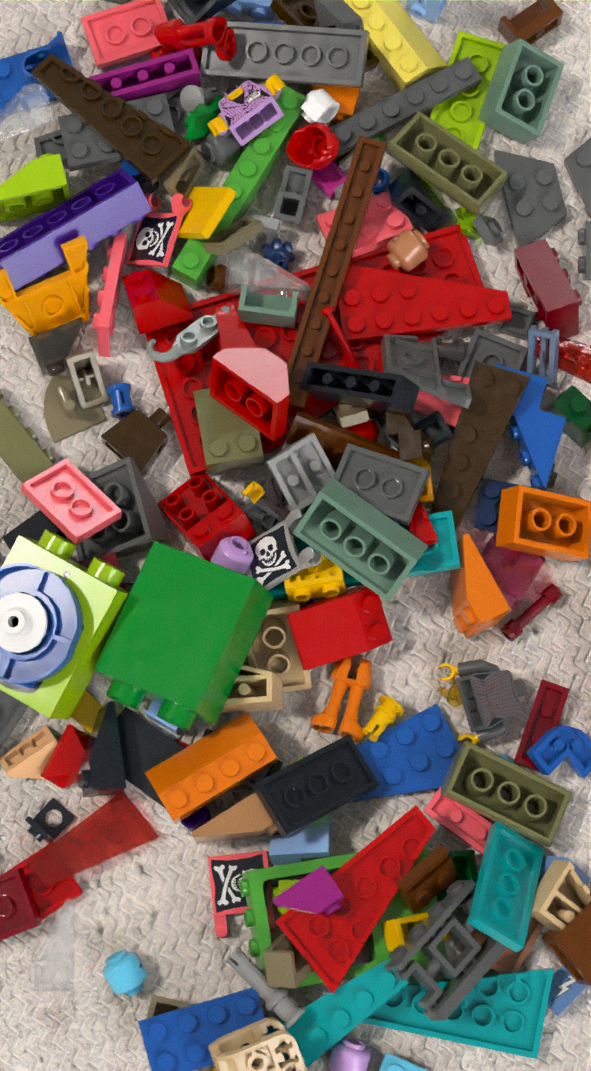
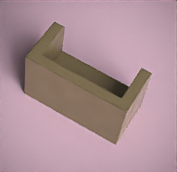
M285 933L281 934L263 952L268 987L296 988L313 971V968Z

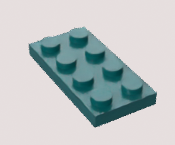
M498 822L492 824L489 828L467 923L515 952L523 949L545 850Z

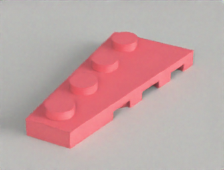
M119 233L114 236L113 243H108L106 258L110 262L109 266L103 267L102 282L105 283V288L99 289L97 306H101L100 313H95L93 319V330H97L98 353L100 357L110 358V335L114 334L115 308H118L120 284L118 283H122L127 252L126 233Z

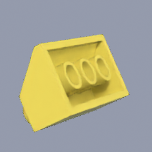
M343 0L362 18L364 30H368L370 33L368 49L379 59L378 65L399 92L447 67L445 61L397 0Z

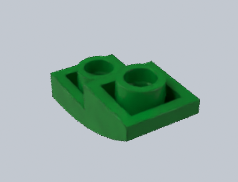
M217 95L212 104L207 103V105L199 103L193 112H188L184 122V127L188 128L185 139H198L211 132L207 123L218 117L221 113L218 103L223 97Z

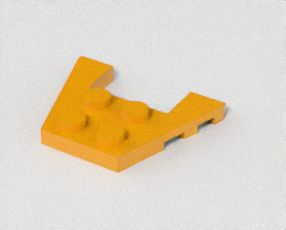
M84 235L60 245L69 270L35 285L15 292L5 268L0 270V303L8 309L37 342L89 320V288L87 286L88 242Z

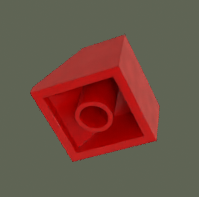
M150 269L134 271L122 277L139 334L194 319L181 283Z

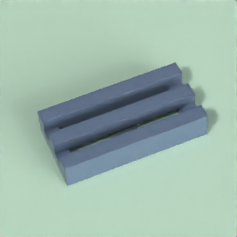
M532 325L528 330L527 373L547 378L546 384L554 385L557 381L559 330L549 331L547 327L538 329L536 325ZM537 336L541 337L539 374H536ZM548 339H550L549 370L547 376Z

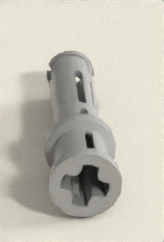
M240 947L225 960L266 1001V1009L268 1011L273 1010L285 1023L284 1027L287 1030L307 1010L305 1007L300 1008L287 995L288 990L286 988L268 987L266 975L249 959Z

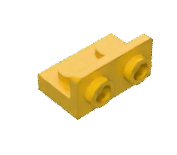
M320 553L322 558L320 564L303 569L284 581L289 601L305 602L311 598L323 596L333 598L339 594L346 593L343 569Z

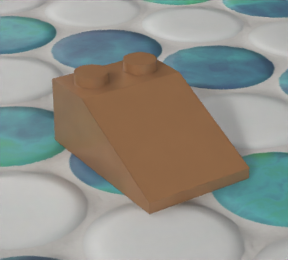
M254 792L191 833L196 843L263 837L266 834L272 837L279 833L256 792Z

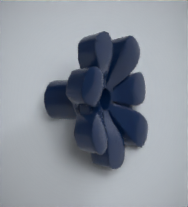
M276 238L272 241V247L267 243L263 244L261 250L266 255L261 256L259 262L263 266H267L266 269L270 273H274L278 268L283 273L289 270L287 263L295 261V253L291 252L293 249L292 243L286 241L282 245L281 239Z

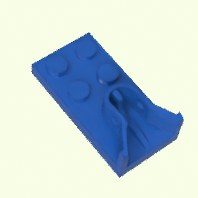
M61 31L57 32V36L45 46L0 59V117L57 100L32 77L31 72L50 54L73 67Z

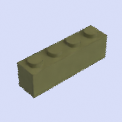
M0 391V457L19 481L24 483L54 466L53 463L56 462V459L47 448L40 449L36 444L39 440L29 426L25 429L19 423V420L22 419L12 405L8 408L1 401L4 395Z

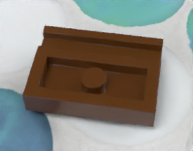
M441 844L396 882L397 886L401 889L400 894L406 908L414 915L421 908L426 907L444 888L449 887L458 877L452 858L448 856L449 850Z

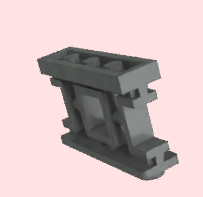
M473 879L457 880L451 884L446 891L448 895L442 902L435 903L428 910L427 914L429 916L427 919L410 930L408 934L410 938L404 945H399L390 953V960L384 966L388 972L393 971L395 973L394 977L398 981L407 980L412 974L426 989L427 993L418 1003L421 1007L426 1008L424 1013L431 1021H445L508 948L490 936L480 946L470 935L475 927L467 923L468 919L461 925L454 916L449 917L459 906L469 918L476 886ZM449 931L465 947L452 964L436 948V945ZM420 949L431 960L424 969L416 960H411ZM439 970L447 979L452 978L443 990L432 979Z

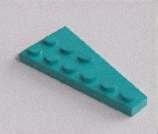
M554 967L484 975L445 1021H431L424 1013L426 1008L421 1007L418 1003L427 993L426 989L420 983L408 984L361 1023L537 1059ZM450 980L435 982L443 990Z

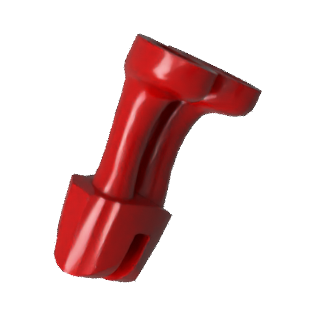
M211 17L206 21L185 24L181 18L158 24L154 28V36L162 44L166 52L175 53L199 46H214L217 57L221 61H231L235 56V33L232 27H227L225 17Z

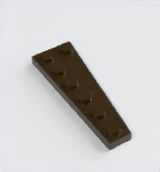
M53 54L45 58L31 72L32 77L152 185L191 148V143L163 124H157L141 110H135L119 96H113L104 90L100 84L85 77L83 73Z
M476 360L468 383L471 389L472 401L468 409L461 407L454 431L455 436H453L430 512V514L452 510L456 532L496 452L495 450L505 434L509 421L531 380V376Z

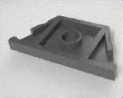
M500 150L494 151L495 164L509 173L502 191L516 246L520 248L531 244L537 238L540 239L551 227L558 225L566 219L567 211L554 163Z

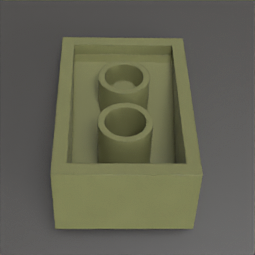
M210 388L193 391L207 474L264 465L259 431L210 396Z

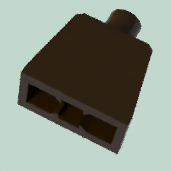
M160 407L149 418L137 409L101 435L102 442L120 460L129 456L133 457L144 478L168 443L167 435L161 429L171 418Z

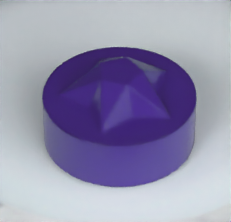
M205 806L190 815L185 822L181 821V823L189 831L193 832L210 821L211 812Z

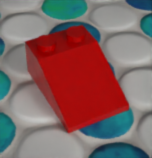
M358 585L348 589L346 593L339 594L333 598H326L286 614L303 670H309L357 655L393 641L380 597L365 585Z

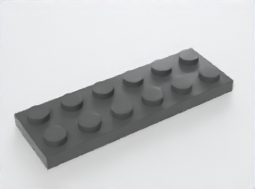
M227 21V27H232L236 38L234 58L231 61H221L217 57L214 46H203L200 75L203 77L266 81L273 74L277 73L284 83L363 88L370 33L368 30Z

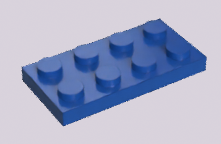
M249 988L140 1020L138 1024L151 1071H193L214 1064L208 1049L211 1043L228 1033L264 1019L265 1016L258 993L253 988ZM267 1027V1033H266V1034H263V1036H264V1035H269L268 1027ZM245 1043V1044H243V1045L241 1046V1048L244 1047V1046H247V1045H249V1044H248V1043Z

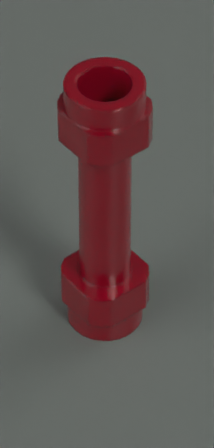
M551 583L541 591V597L517 619L509 620L500 629L509 641L513 642L523 633L522 629L548 605L553 606L563 596L554 584Z

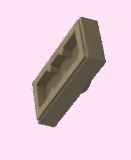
M242 217L203 244L206 253L225 256L233 250L242 248L246 241L264 230L262 221Z
M342 403L332 407V414L343 428L369 420L368 411L365 407Z

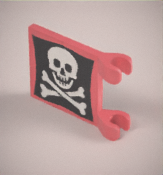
M145 193L144 195L152 211L147 213L146 217L138 222L125 264L133 267L168 268L183 216L190 210L192 200L190 198L182 200L184 195L176 193L171 199L172 213H155L161 206V199L152 198L153 195L151 193Z
M267 850L208 857L217 938H226L228 936L226 916L244 914V909H248L246 897H242L240 894L239 880L243 879L242 874L247 871L269 867ZM266 882L263 883L269 930L274 932L275 919L271 884Z

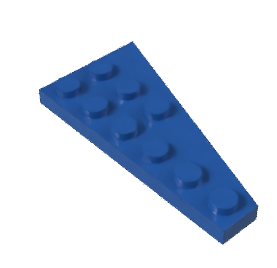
M437 704L383 731L377 742L368 739L356 745L380 785L349 803L418 793L442 787L446 773L460 746Z

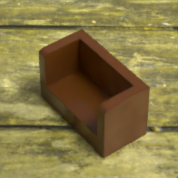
M537 0L510 20L506 16L500 18L498 31L509 44L521 38L532 45L561 24L563 11L554 0Z

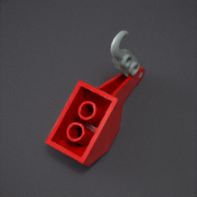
M219 303L216 306L215 315L200 317L180 332L172 348L167 352L159 353L154 350L155 339H151L147 343L146 350L149 357L157 362L166 363L177 359L179 356L197 352L217 336L219 352L212 357L210 396L274 442L286 433L290 395L287 363L280 356L273 354L266 348H258L232 303Z

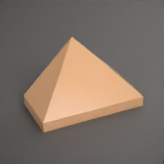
M44 726L0 757V764L9 777L44 779L41 777V774L58 742L48 727Z

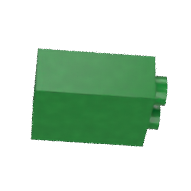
M154 541L94 667L95 671L111 682L106 695L136 710L139 709L144 697L160 703L161 706L156 716L187 731L190 730L195 718L215 726L274 597L257 579Z

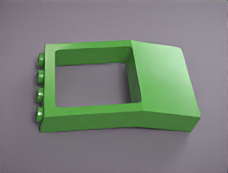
M428 843L412 868L429 855ZM357 853L250 870L242 874L243 879L239 880V889L241 896L246 897L248 908L244 909V921L246 927H250L252 939L248 941L249 953L252 958L255 957L256 965L265 975L263 952L272 942L263 883L307 876L322 865H324L328 872L337 871ZM400 887L366 941L368 962L351 965L343 980L354 979L389 958L392 951L389 952L387 949L382 926L383 921L414 915L406 908L400 894ZM437 895L426 907L421 908L416 914L428 912L438 902ZM407 923V925H408V930H409V932H410V930H411V929H410V924ZM445 940L436 945V948L448 961ZM421 949L411 959L416 960L422 968L426 967L431 961ZM311 972L296 988L324 984V982L316 972Z

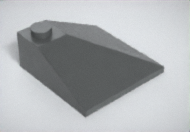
M129 456L85 475L122 510L121 519L76 545L79 562L116 552L117 558L148 550L152 547L154 541L161 544L169 541L162 513L133 457Z

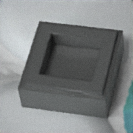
M510 305L512 320L511 322L502 323L500 333L527 341L528 330L532 325L535 312Z

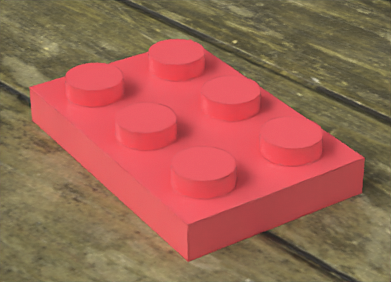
M135 0L81 17V23L98 70L150 54L153 50L156 52L160 51V48H163L162 44L154 36V28L158 24L168 21L161 0Z
M389 190L371 196L353 257L387 246L389 241L405 229L414 231L408 217L391 204ZM336 209L316 215V223L325 242Z
M67 458L21 484V492L76 545L121 519L122 510Z

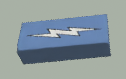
M562 965L553 975L547 1007L556 1016L560 1015L588 985L578 984Z

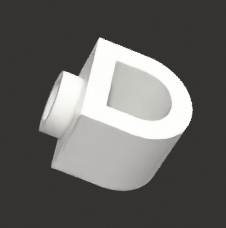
M324 89L312 90L306 96L305 102L301 106L304 110L301 115L310 124L317 122L328 125L337 114L340 105Z

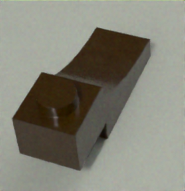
M386 411L387 435L393 441L399 443L400 460L420 467L431 465V455L434 454L432 439L421 430L416 429L410 414Z

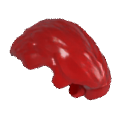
M312 123L294 131L287 143L286 153L291 162L297 165V167L318 171L327 167L336 158L339 140L328 125Z

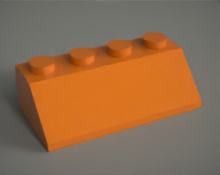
M246 711L145 772V775L173 822L177 824L276 764L277 757L260 729Z

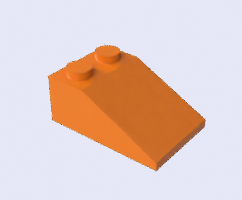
M469 533L464 534L457 542L461 569L450 570L453 621L458 632L463 633L466 640L497 625L511 610Z

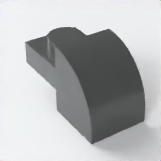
M290 165L285 166L281 188L278 192L274 209V219L296 224L302 223L308 202L307 198L313 170Z

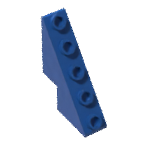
M495 364L497 367L531 376L524 395L509 421L508 429L512 440L518 441L521 449L519 450V457L523 466H528L532 475L529 477L531 487L545 491L566 417L539 410L547 378Z

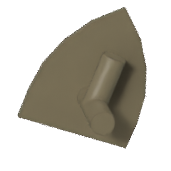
M53 374L46 390L44 418L54 443L106 421L99 404L82 410L71 380Z

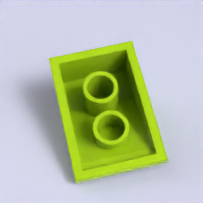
M47 153L39 156L38 159L30 161L0 185V223L47 212L71 198L60 153L55 155Z

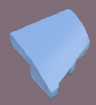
M332 812L285 838H282L280 833L272 836L269 856L273 866L303 862V858L330 857Z

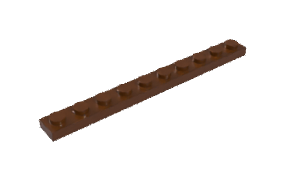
M359 136L287 364L290 393L288 406L305 410L309 394L300 389L308 361L320 362L331 327L327 316H322L320 311L329 305H333L335 310L332 312L335 314L387 148V143Z

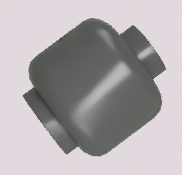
M208 132L201 144V152L208 163H212L216 167H222L238 160L242 153V147L232 132L227 137L219 135L214 137L212 132Z

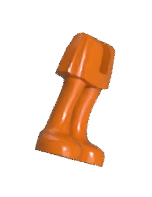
M353 656L338 660L330 675L334 683L327 706L321 713L311 718L309 726L322 733H333L336 728L343 696L346 689H349L350 693L346 710L337 733L341 738L349 734L354 742H360L364 734L362 727L358 723V711L364 690H368L371 687L372 661L361 658L360 665L355 672L357 673L356 679L353 680L347 678L352 668Z

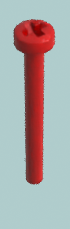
M333 305L323 308L320 312L322 316H327L352 367L361 369L332 312L335 310Z

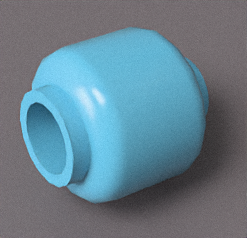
M122 949L105 960L106 966L103 969V975L115 994L126 993L130 997L144 988L142 983L146 980L148 973L135 952H127L126 949Z

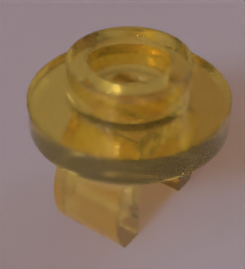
M455 676L450 679V682L453 684L450 689L446 690L441 686L438 688L441 695L447 699V703L453 707L463 704Z

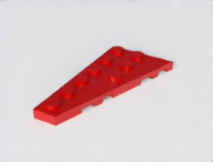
M352 264L349 266L338 301L341 330L348 344L379 340L383 338L384 334L409 336L505 323L512 320L508 291Z
M416 805L331 875L345 897L340 901L343 905L329 916L325 912L321 915L288 910L275 921L333 994L398 891L399 887L396 882L411 870L435 831V827Z

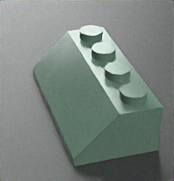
M333 477L320 490L293 531L294 535L387 602L390 601L428 548V545Z

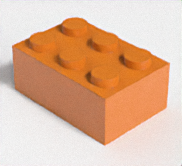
M521 485L502 489L496 547L567 562L589 558L591 501Z

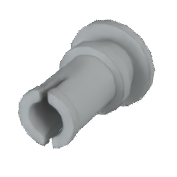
M187 85L181 91L180 103L187 112H193L199 103L207 105V103L212 104L216 96H220V93L215 92L217 90L215 87L204 89L196 85Z

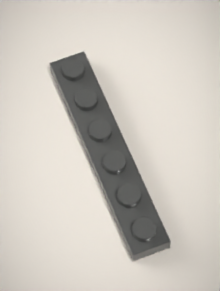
M467 56L330 127L339 140V149L336 157L338 158L355 149L359 136L374 139L411 120L418 111L424 113L480 84L482 78L470 58Z

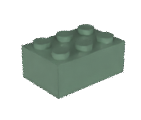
M521 38L504 46L478 120L521 144L540 137L565 64Z

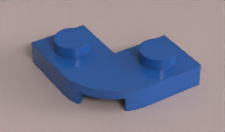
M570 726L553 727L526 752L542 775H550L564 759L578 777L585 778L591 772V740L580 729Z

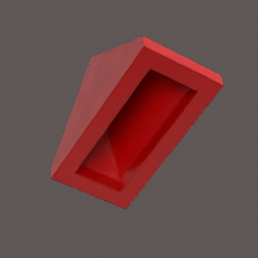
M68 724L41 777L62 789L76 782L90 736L73 725Z

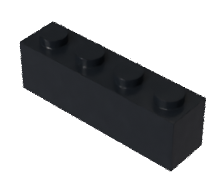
M308 361L300 389L318 400L412 415L420 387L403 375Z

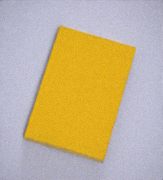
M193 187L188 196L192 200V206L183 216L177 238L209 239L235 198L236 192L231 187Z

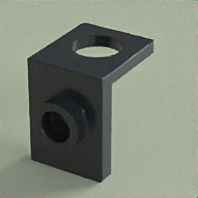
M52 798L33 819L30 816L25 819L31 825L27 831L39 842L45 838L51 843L74 819V816L57 800ZM51 810H58L62 814V822L56 827L47 825L45 821L46 814Z

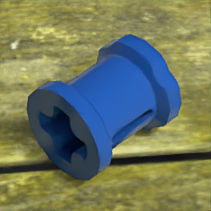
M118 383L106 388L107 395L111 397L113 406L111 415L113 418H124L136 410V407L131 402L129 392L131 391V384Z

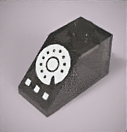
M81 317L28 338L43 377L46 375L55 376L65 371L67 367L65 358L76 353L85 333Z

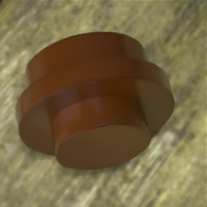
M222 264L212 265L206 275L207 287H210L215 292H220L223 288H226L230 280L227 267Z

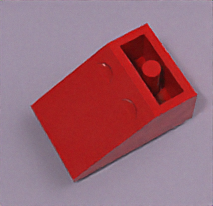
M205 472L191 477L157 503L160 510L201 559L211 562L212 555L222 539L239 536L249 541L257 535L245 513Z

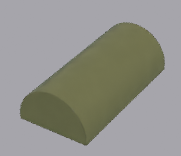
M420 111L390 141L386 148L388 155L477 217L493 202L509 176L507 171Z
M467 740L456 753L440 791L441 795L546 847L552 845L572 796V792Z

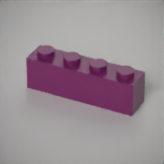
M192 48L87 77L100 84L104 90L113 96H119L125 102L167 93L187 85L201 87L200 71Z

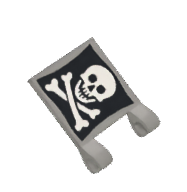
M294 509L284 521L249 542L254 557L246 574L257 579L267 591L299 571L316 566L322 561L320 553L318 551L314 552L312 547H307L298 554L291 531L295 530L305 515H302L299 509Z

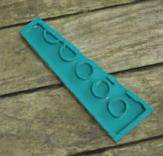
M390 958L341 985L334 994L330 992L305 1006L307 1010L288 1030L286 1029L296 1040L306 1068L411 981L409 977L407 980L398 981L394 977L395 973L393 971H387L384 966ZM272 1026L268 1028L269 1034L278 1030V1028L274 1029ZM282 1053L284 1059L288 1060V1055L286 1053Z

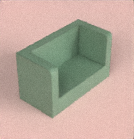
M242 284L238 315L243 322L295 329L299 292L293 291L292 297L248 292V285Z

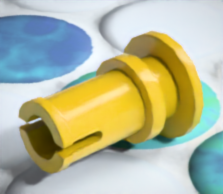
M386 695L380 696L379 702L381 705L376 706V713L362 729L364 736L371 733L368 739L373 742H377L389 723H394L396 716L400 717L404 714L402 706Z

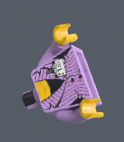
M277 73L269 77L264 84L256 85L249 80L239 87L232 85L227 88L225 97L218 103L221 113L218 117L207 123L214 137L218 135L227 137L232 132L242 147L284 116L276 100L286 84Z

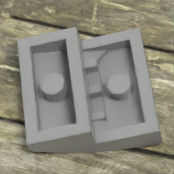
M310 433L266 461L292 511L294 509L301 510L313 503L320 490L335 475V471L315 433Z

